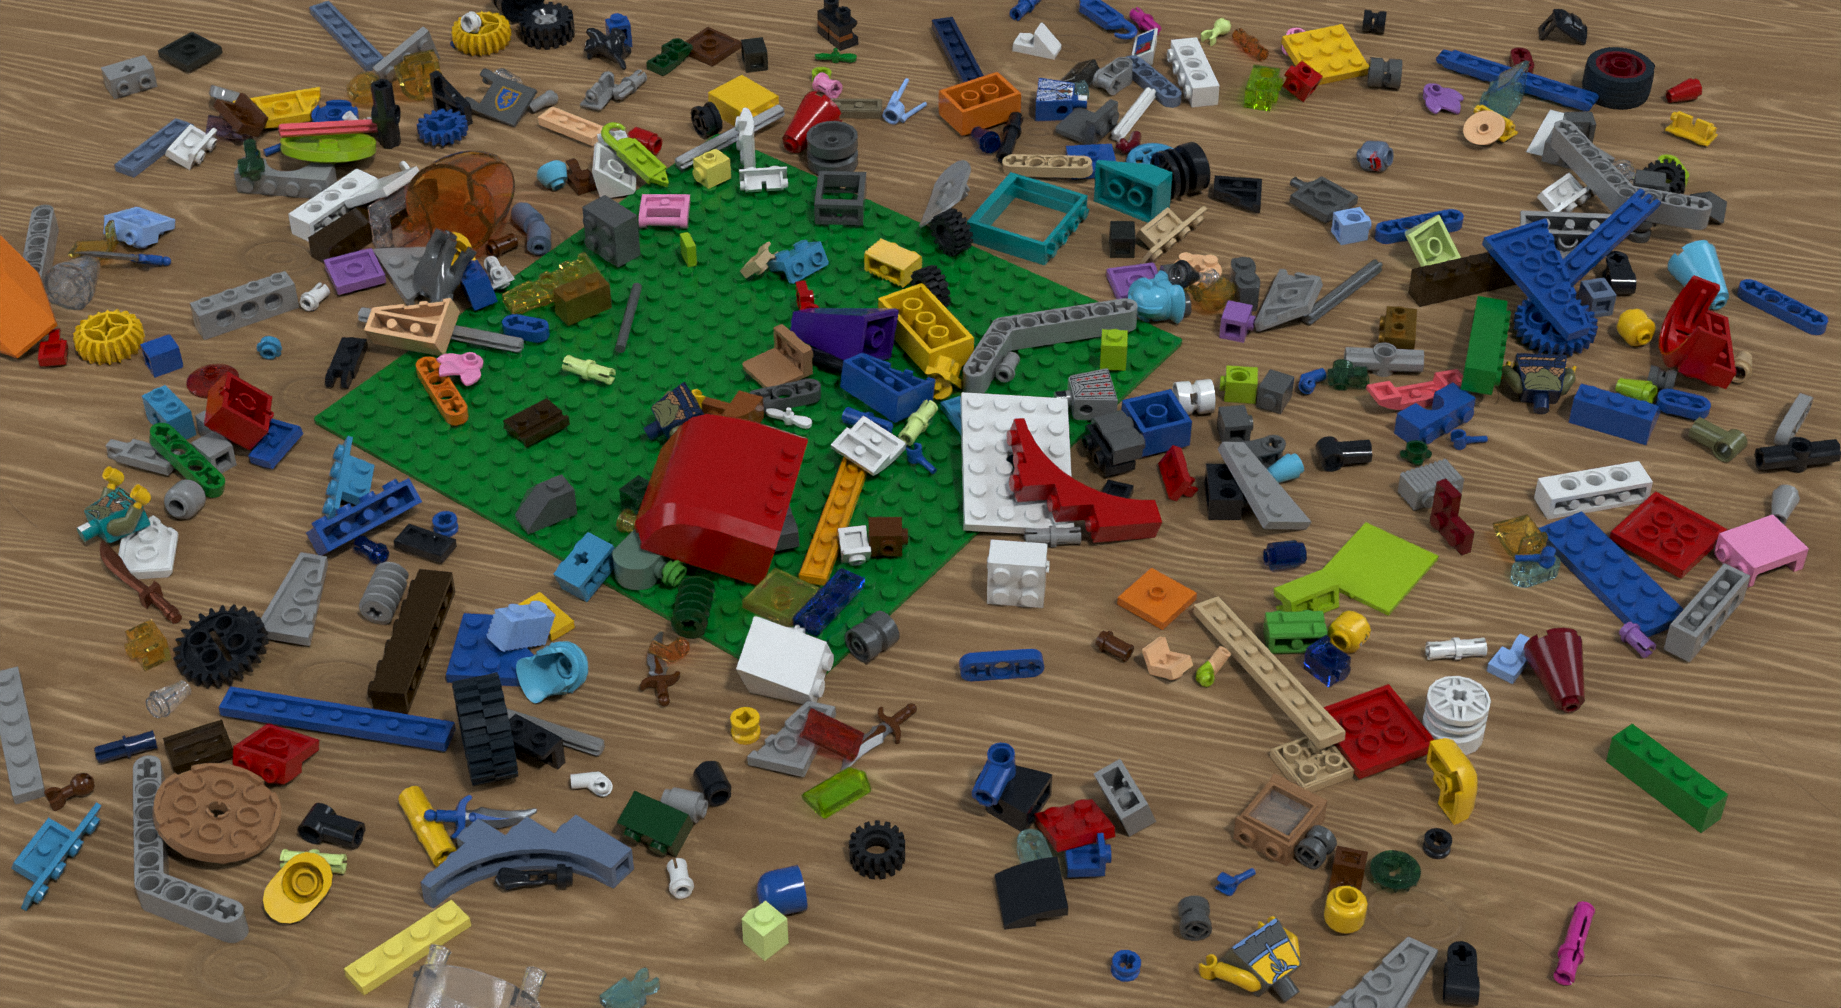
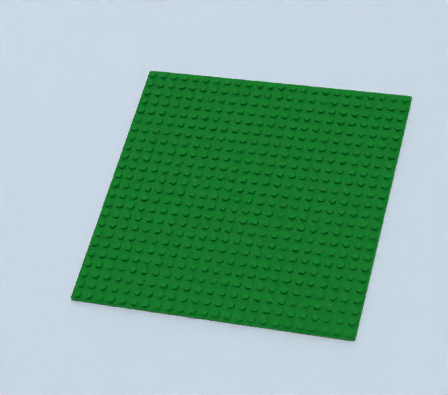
M735 142L720 150V152L730 158L731 179L708 189L695 180L693 165L680 170L676 168V163H674L666 170L669 182L668 187L652 182L650 184L646 183L637 189L634 194L627 196L619 202L620 205L637 215L640 256L620 267H616L586 247L585 229L583 227L515 275L514 280L510 281L509 286L499 290L495 289L494 293L498 302L476 311L471 306L458 316L455 325L504 334L502 320L506 316L512 314L524 315L546 320L549 324L550 332L549 338L543 342L524 341V348L520 353L450 340L445 354L462 355L467 352H473L483 359V367L480 369L481 378L474 384L465 386L460 379V375L449 376L467 404L469 418L465 423L461 425L448 424L417 376L415 364L419 359L427 356L437 359L439 356L410 350L316 415L314 421L317 426L344 441L347 436L353 437V446L553 557L564 561L574 549L575 544L587 532L612 544L616 548L635 529V520L660 450L668 441L665 434L651 441L644 427L656 421L651 407L666 392L672 391L685 382L691 391L699 389L702 395L730 403L738 391L750 393L753 390L763 388L743 370L742 364L755 356L773 349V328L783 324L790 330L793 312L799 311L796 303V284L788 282L784 271L771 272L768 266L760 275L757 276L754 273L748 278H745L740 272L750 258L758 253L759 247L767 242L771 243L768 247L769 252L774 254L777 251H790L794 248L793 245L801 240L806 239L808 242L821 241L829 264L799 280L806 281L808 290L813 291L814 304L818 305L819 308H878V298L909 288L912 285L910 282L902 288L897 283H890L889 280L886 281L881 276H874L873 273L866 272L864 267L865 251L871 248L874 243H877L880 238L890 243L894 242L909 251H915L922 256V268L936 265L937 269H941V275H945L946 278L944 280L948 282L949 286L947 289L951 293V295H948L951 298V302H949L950 305L947 309L974 337V350L992 322L997 318L1097 303L1098 301L974 246L955 256L949 257V255L943 254V250L940 251L938 249L939 244H935L934 240L936 239L931 235L933 230L928 225L920 228V222L869 199H866L863 225L815 224L814 203L818 177L755 150V168L787 167L788 188H784L783 191H767L766 184H762V192L745 193V191L740 190L739 169H744V165L740 162V150H737ZM824 193L823 199L857 200L858 195L855 193ZM642 194H690L691 203L688 229H680V226H647V229H639V211ZM681 233H690L696 245V266L688 267L681 254ZM598 272L610 284L612 308L568 326L555 312L553 289L588 274ZM634 283H639L642 285V290L627 345L623 353H618L615 350L631 288ZM1137 319L1136 328L1128 332L1126 371L1109 370L1118 399L1117 405L1182 345L1180 337ZM1101 336L1012 350L1011 352L1016 353L1020 357V362L1015 369V377L1011 381L1001 382L995 376L984 394L1054 398L1055 391L1067 390L1068 378L1070 376L1100 370ZM894 340L891 358L884 361L891 363V368L901 372L908 369L913 371V376L926 380L928 376ZM567 355L585 361L593 360L598 365L615 369L616 374L609 375L615 377L610 385L594 379H583L581 375L563 371L562 365L568 366V363H564L563 360ZM812 364L813 374L803 379H815L820 382L821 398L815 403L791 408L794 415L810 418L812 426L804 429L795 424L786 425L784 420L769 417L767 414H764V418L760 422L808 438L790 500V508L798 528L800 547L775 551L763 587L683 562L687 572L682 581L690 576H702L711 580L715 585L708 625L705 628L704 635L699 638L740 659L754 616L785 627L799 625L800 628H805L806 635L827 642L834 655L832 670L850 653L845 642L846 631L861 622L863 623L865 618L876 611H883L889 616L893 614L981 531L963 530L961 435L941 410V402L961 396L963 386L962 389H959L952 385V393L945 400H937L933 397V402L937 405L938 410L929 420L928 428L921 432L914 442L922 445L923 457L937 469L936 473H930L919 463H909L905 449L898 458L874 476L870 473L867 474L848 527L866 525L869 544L868 517H902V528H908V545H902V556L870 557V560L864 564L853 566L849 563H842L839 550L827 586L799 582V573L844 457L831 449L830 445L847 427L849 429L853 427V425L842 422L843 411L847 407H851L865 413L872 412L875 417L892 422L893 429L891 434L897 438L899 433L908 424L909 417L896 423L889 420L840 387L842 373ZM964 365L962 366L961 371H960V374H959V377H958V378L961 379L962 381H963V367H964ZM434 382L432 385H438L443 382ZM780 395V396H778V397H779V398H788V397H790V396H789V395ZM447 396V397H443V398H441V399L446 400V399H450V398H452V397H451V396ZM546 398L562 410L564 416H569L570 425L528 447H525L522 441H518L505 430L503 420ZM1068 406L1070 448H1072L1085 435V425L1091 424V420L1074 419L1070 406ZM914 443L911 446L907 444L906 447L914 450ZM562 474L575 490L577 514L527 534L515 518V514L527 489ZM614 569L602 583L671 622L680 583L673 587L670 584L665 585L662 579H659L651 588L631 590L621 586L616 581Z

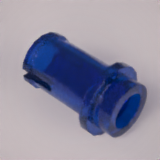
M359 536L354 542V545H356L353 547L354 551L368 557L373 564L387 561L389 550L383 543L377 544L365 536Z

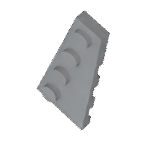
M1222 442L1218 447L1219 453L1263 529L1306 530L1311 524L1310 519L1244 442Z
M1408 936L1382 959L1381 965L1374 971L1370 970L1362 977V981L1354 989L1350 988L1336 1005L1329 1006L1328 1008H1407L1435 962L1438 950Z

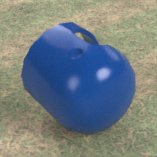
M794 865L776 869L761 875L757 883L759 904L767 901L782 915L806 911L808 908L807 896L799 866Z

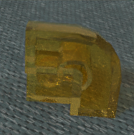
M433 49L405 55L402 62L394 65L395 75L401 90L409 99L425 101L424 93L432 92L429 74L435 70L442 74L438 58Z

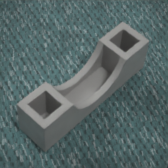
M243 157L234 172L238 193L313 198L337 182L335 165L311 162L298 170L278 171L269 167L264 158Z

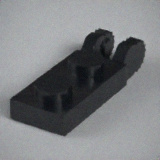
M355 337L341 338L325 375L326 387H333L337 378H341L342 388L350 387L352 380L356 378L368 349L367 339Z

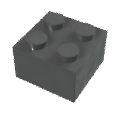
M606 195L582 207L585 244L589 250L594 251L616 267H620L640 256L636 214Z

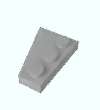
M812 701L804 703L785 721V727L776 735L771 734L766 738L765 745L759 751L753 750L747 756L748 765L804 777L836 716L835 706Z

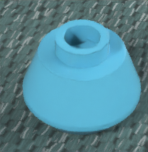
M560 160L544 164L537 171V180L547 189H561L565 186L567 180L566 164Z

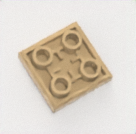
M1305 736L1270 750L1271 759L1287 779L1312 793L1354 776L1353 767L1334 744L1319 750Z

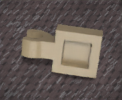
M770 242L760 246L758 253L751 257L740 270L745 278L754 273L757 276L768 268L766 263L775 259V254L778 251L774 254L769 252Z

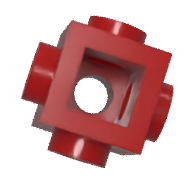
M1301 60L1296 66L1291 65L1284 74L1286 80L1282 87L1304 102L1316 90L1323 76Z

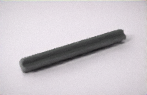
M1376 259L1372 260L1314 304L1311 313L1302 316V323L1305 322L1307 325H1311L1382 271V262H1378Z

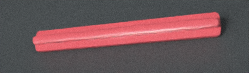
M372 119L280 124L278 128L279 135L282 138L378 132L377 124H374Z

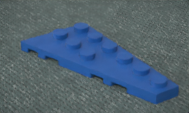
M1546 218L1484 237L1483 247L1566 341L1588 334L1590 325L1582 306L1576 300L1577 293L1575 288L1570 285L1569 273L1560 251L1555 248V239L1553 234L1549 233Z

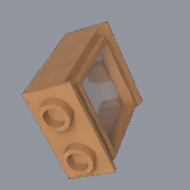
M1274 773L1270 781L1243 813L1236 817L1233 839L1287 867L1295 857L1294 849L1302 839H1305L1309 829L1314 825L1321 826L1324 822L1328 800Z

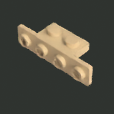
M1202 206L1187 220L1182 222L1167 207L1142 227L1136 235L1150 250L1140 263L1145 264L1150 260L1154 263L1163 254V249L1169 251L1176 244L1177 238L1182 240L1191 231V226L1195 229L1203 222L1205 218L1202 215L1207 208Z

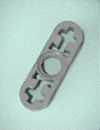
M1803 393L1798 395L1777 430L1774 444L1786 445L1791 438L1795 437L1810 411L1814 397Z

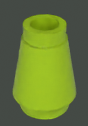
M1624 378L1618 380L1615 388L1616 392L1623 396L1647 401L1651 404L1655 401L1658 391L1657 386L1653 385L1651 381Z

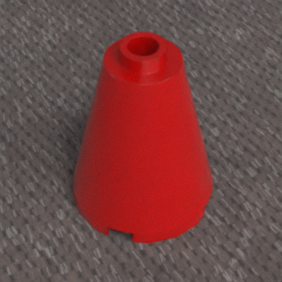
M816 91L808 92L804 96L782 137L783 145L787 151L800 153L807 148V132L814 125L825 121L842 122L839 118L841 115L840 109L828 96L823 95L820 97L815 95Z

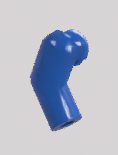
M1320 368L1301 374L1298 382L1300 392L1303 394L1312 393L1316 386L1315 383L1326 380L1325 370Z

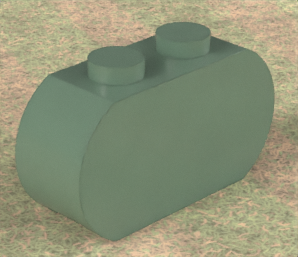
M635 529L612 551L614 575L616 581L621 586L631 590H644L651 588L659 579H662L661 572L664 566L669 561L674 562L675 559L641 549L639 533H636Z

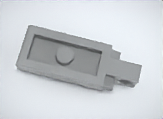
M111 439L106 444L108 458L119 463L164 475H169L174 469L148 442L132 439L131 442L125 443ZM178 450L172 451L176 455H181V452Z

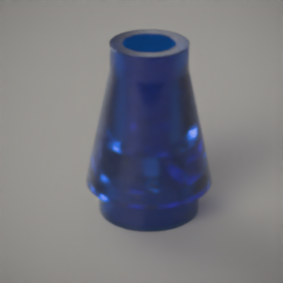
M980 126L973 128L971 131V137L984 153H994L999 149L1001 141L996 132L983 129Z

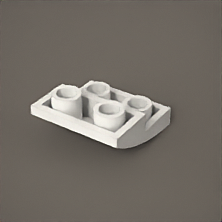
M743 108L740 117L737 116L735 122V129L739 131L736 148L740 150V162L744 165V169L749 167L755 168L754 121L750 110Z

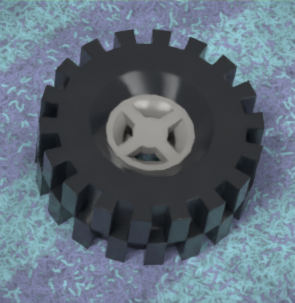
M540 2L539 5L532 4L530 5L531 8L526 7L524 12L521 11L519 13L520 38L530 48L535 46L539 50L541 47H544L545 50H550L549 47L557 49L559 45L565 46L567 42H571L572 38L575 37L573 12L566 5L562 7L561 3L554 5L553 2H548V4Z

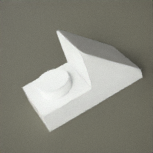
M1041 22L1034 35L1031 33H1019L1013 43V51L1055 60L1062 45Z

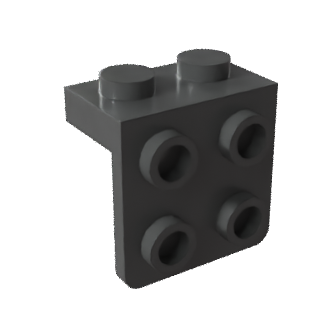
M1110 99L1095 113L1083 108H1076L1056 126L1055 132L1064 137L1082 142L1085 145L1096 144L1117 125L1119 119L1118 102Z

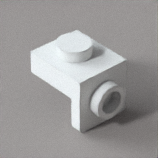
M866 525L838 528L837 533L842 563L856 566L870 560L871 547L868 544Z

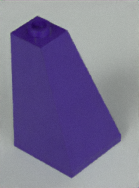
M808 308L793 312L790 331H793L803 342L842 360L860 353L885 360L891 358L899 310L896 308Z

